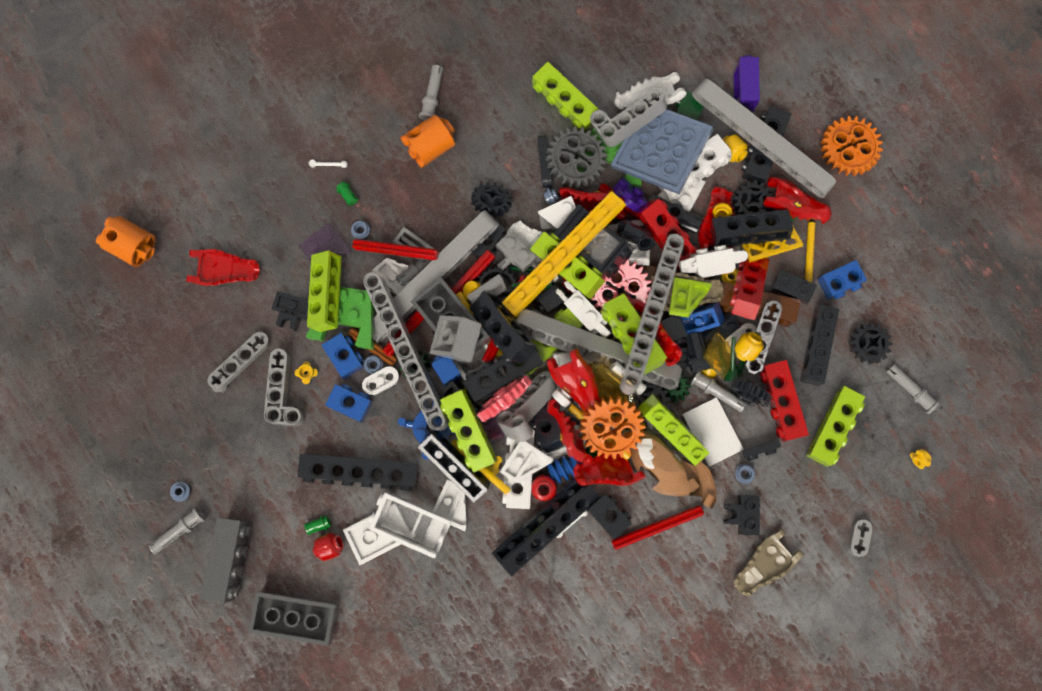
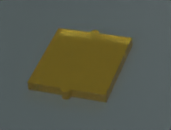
M717 332L714 334L703 357L709 363L711 369H714L722 379L725 378L730 368L731 347L728 345V341H725Z

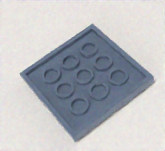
M666 109L623 141L611 167L680 195L713 132V126Z

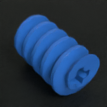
M561 456V463L554 459V466L550 463L547 465V469L551 478L562 483V477L567 481L569 480V474L574 477V467L578 463L579 465L583 464V462H578L568 456V460L565 456Z

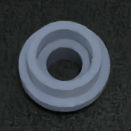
M546 188L547 191L543 192L551 206L557 203L559 197L554 189Z
M356 221L351 227V233L356 239H365L370 233V227L365 221ZM364 228L363 233H358V229Z
M370 355L364 361V369L369 374H374L383 368L382 359L376 355ZM372 362H377L375 368L370 367Z
M742 464L736 468L735 477L740 483L747 484L753 481L755 471L750 465ZM743 470L747 471L748 476L746 478L742 477L741 475Z
M184 482L173 484L170 489L172 499L178 502L185 501L190 495V487ZM179 488L182 489L181 495L177 494V490Z

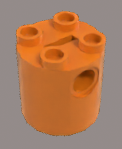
M434 114L401 136L400 139L406 147L408 146L409 150L407 151L411 158L415 159L422 169L455 146L453 140V133L455 131L447 119Z
M110 216L106 219L105 228L96 238V243L100 245V248L133 267H139L145 261L152 258L155 252L154 246L156 241L152 233L121 216L114 218Z

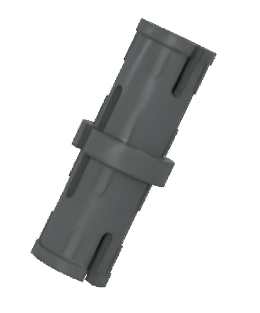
M420 259L415 264L408 265V269L395 276L397 282L403 287L415 278L431 260Z

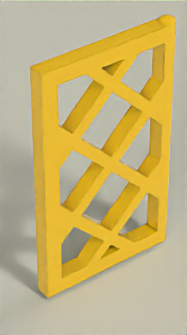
M793 227L791 238L795 239L796 243L785 244L787 240H783V242H766L764 248L755 244L741 245V247L748 254L749 262L803 247V243ZM769 243L780 246V248L774 250L767 249ZM751 248L758 250L761 254L752 256L750 250Z

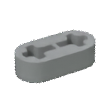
M856 520L852 525L848 550L853 556L863 557L868 553L872 535V525L869 521ZM862 523H864L863 527L866 528V531H862L861 534V530L858 529V526H861ZM859 539H861L860 546L863 547V550L857 553L854 545H858Z

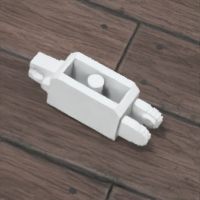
M726 245L715 246V250L708 251L707 248L698 249L695 254H690L689 258L679 261L680 273H693L702 278L730 273L736 268L735 263L746 261L748 254L744 250L727 248Z
M565 281V286L573 292V295L568 299L562 290L557 289L555 292L590 332L594 334L599 332L604 338H607L611 333L606 329L605 325L607 323L603 320L602 315L579 290H576L568 281Z

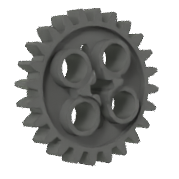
M574 127L571 132L569 128H566L565 134L559 131V137L554 135V142L550 141L548 145L550 148H547L546 151L549 154L546 157V161L551 162L548 163L547 168H553L550 174H557L556 180L562 178L563 185L568 181L569 187L573 183H576L577 188H579L581 183L586 187L588 181L593 184L594 178L599 179V173H603L604 168L602 166H605L607 163L603 159H606L607 154L602 152H604L606 147H600L602 140H595L597 134L592 137L590 136L591 130L584 133V128L582 127L580 132H577L576 127ZM568 143H574L576 148H571ZM585 151L592 152L593 156H587ZM565 158L568 163L563 164L560 162V159ZM576 167H583L585 172H579Z

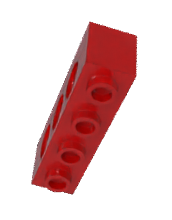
M652 199L635 214L650 229L651 235L659 247L663 250L668 238V232L671 230L673 234L680 235L684 240V253L680 255L679 261L689 258L690 254H695L698 248L690 243L689 235L680 229L676 217L670 215L667 211L668 206L660 199ZM659 215L662 217L661 225H658L657 223V217ZM679 262L676 268L677 272H680Z
M747 258L746 261L740 262L730 305H733L731 314L755 320L761 305L769 259L762 258L749 262Z
M787 360L763 366V370L759 372L762 383H765L766 392L772 396L770 401L772 409H770L772 419L776 420L777 437L782 442L808 436L809 433ZM774 378L780 380V388L774 386ZM779 397L785 398V407L779 404ZM786 415L792 419L791 425H787L784 422Z

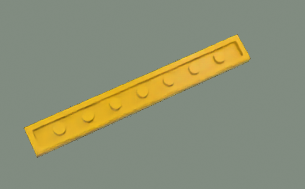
M611 191L509 294L502 304L517 317L626 206L625 202Z

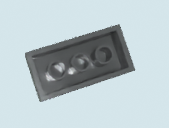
M442 277L411 300V303L434 332L436 331L440 315L464 317L477 322ZM482 327L477 339L475 354L491 342V338Z
M216 518L200 599L226 603L234 601L235 597H238L240 592V585H238L239 577H242L244 571L242 561L248 551L246 541L252 531L250 521Z
M258 591L255 595L248 633L329 646L333 642L339 603Z

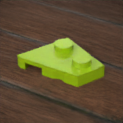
M674 277L669 314L688 318L710 291L712 283Z

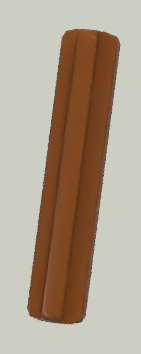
M351 328L347 335L356 342L359 331ZM374 342V350L367 349L390 366H394L398 360L395 355L389 357L384 354L383 347Z

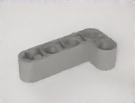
M654 89L614 118L610 119L604 111L597 110L591 114L590 121L603 142L609 147H614L663 113L667 108V102L663 92L659 89Z
M280 348L273 350L269 358L264 418L273 425L299 426L305 419L303 412L294 407H287L291 357ZM281 355L284 356V359H281L280 362L277 360ZM282 373V380L276 382V374ZM276 392L281 394L278 401L273 400V395ZM274 411H278V418L272 421L271 414ZM293 412H297L298 419L291 422L290 415Z
M549 372L539 373L532 380L529 387L525 389V393L517 398L514 404L498 415L496 421L505 436L519 442H524L531 438L533 430L528 422L553 397L551 394L557 389V385Z

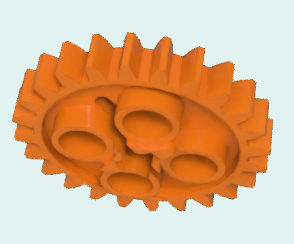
M850 116L846 120L841 117L838 122L834 121L832 126L829 125L826 129L827 132L822 135L824 139L820 143L824 146L820 150L826 151L822 157L829 159L826 164H833L832 170L836 167L839 168L838 174L844 170L845 176H848L850 172H852L853 176H856L858 172L862 175L865 170L870 171L872 169L871 166L874 167L881 158L879 154L883 149L879 146L882 145L883 141L877 140L881 134L875 135L874 132L877 128L871 129V122L867 125L864 124L865 118L859 122L858 116L853 121ZM853 132H857L860 137H856ZM836 138H840L843 143L837 142ZM860 149L866 150L867 154H863ZM843 155H847L850 160L844 159Z
M612 396L609 397V401L601 397L602 403L599 404L597 401H594L595 407L588 406L589 413L583 412L585 419L580 420L581 425H583L580 427V432L583 433L581 435L582 440H586V447L591 446V452L597 450V456L604 453L605 459H607L609 454H612L613 459H615L616 454H619L623 458V452L626 451L628 454H631L630 448L637 449L636 442L642 443L640 436H645L644 430H642L645 428V423L642 422L644 421L643 415H640L639 408L635 409V403L628 405L627 398L621 402L620 396L617 397L616 401H613ZM614 412L620 413L618 417L611 416ZM596 423H603V426L599 428L594 425ZM624 428H631L629 432H622ZM608 438L614 439V441L611 443L605 442V440Z

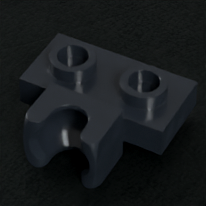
M277 291L272 306L273 311L279 312L276 325L283 328L285 323L290 321V329L296 332L301 320L300 318L307 320L308 300Z
M738 495V505L724 504L723 508L732 512L730 519L723 520L724 524L738 525V535H760V496Z

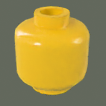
M736 134L727 135L722 139L731 149L732 158L729 162H740L747 156L748 145L740 136Z
M754 332L743 333L735 344L736 356L742 361H754L763 350L762 338Z

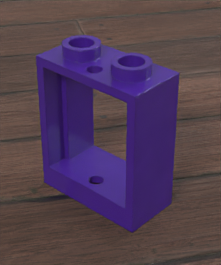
M745 55L739 58L733 71V98L752 113L760 101L759 57Z

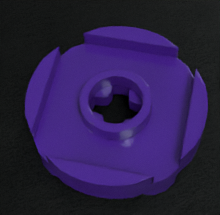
M621 178L613 188L614 193L619 198L622 196L625 199L626 206L637 212L649 203L643 196L645 193L643 189L639 186H632L625 178Z

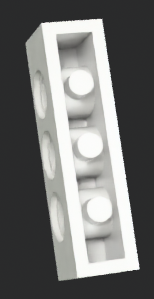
M716 134L707 141L694 166L698 167V170L691 172L680 195L659 187L669 201L679 198L685 190L693 188L701 179L712 175L718 167L729 163L732 158L731 149ZM710 156L714 157L712 160H707V159H706L707 157H710Z
M533 430V435L531 436V438L526 440V442L532 445L533 447L535 430ZM507 437L506 445H510V453H506L505 463L514 451L515 446L519 443V441ZM532 474L518 482L523 486V491L520 494L512 492V486L515 482L504 476V483L508 484V487L511 488L507 495L503 493V504H506V508L530 509Z

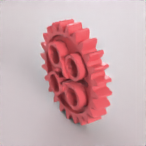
M628 259L625 264H621L618 271L623 278L621 281L616 282L612 279V276L608 279L605 275H602L601 278L603 280L609 281L618 288L624 286L625 292L619 294L617 288L607 285L605 282L591 299L592 301L597 300L594 307L600 306L602 310L604 303L622 294H625L632 306L636 301L645 304L649 294L647 292L651 288L647 286L651 283V279H645L648 272L642 274L643 266L637 269L635 268L637 262L629 265ZM636 281L639 283L640 288L635 291L631 290L629 283ZM606 289L611 290L613 297L605 298L603 291ZM627 293L633 294V295L637 296V298L634 299V298H632L630 295H628Z
M525 374L521 378L513 380L507 386H503L492 395V398L482 405L483 408L476 415L482 422L490 417L493 418L514 404L516 399L525 393V389L529 387L532 381Z

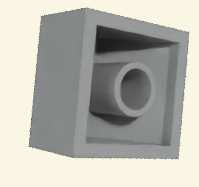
M440 315L430 354L457 361L472 362L477 339L480 335L481 324L464 317Z

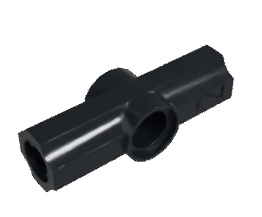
M652 194L648 202L652 199L663 200L668 206L667 211L669 213L670 211L678 213L679 216L676 217L679 222L678 226L696 234L703 218L683 209L680 204L671 203Z

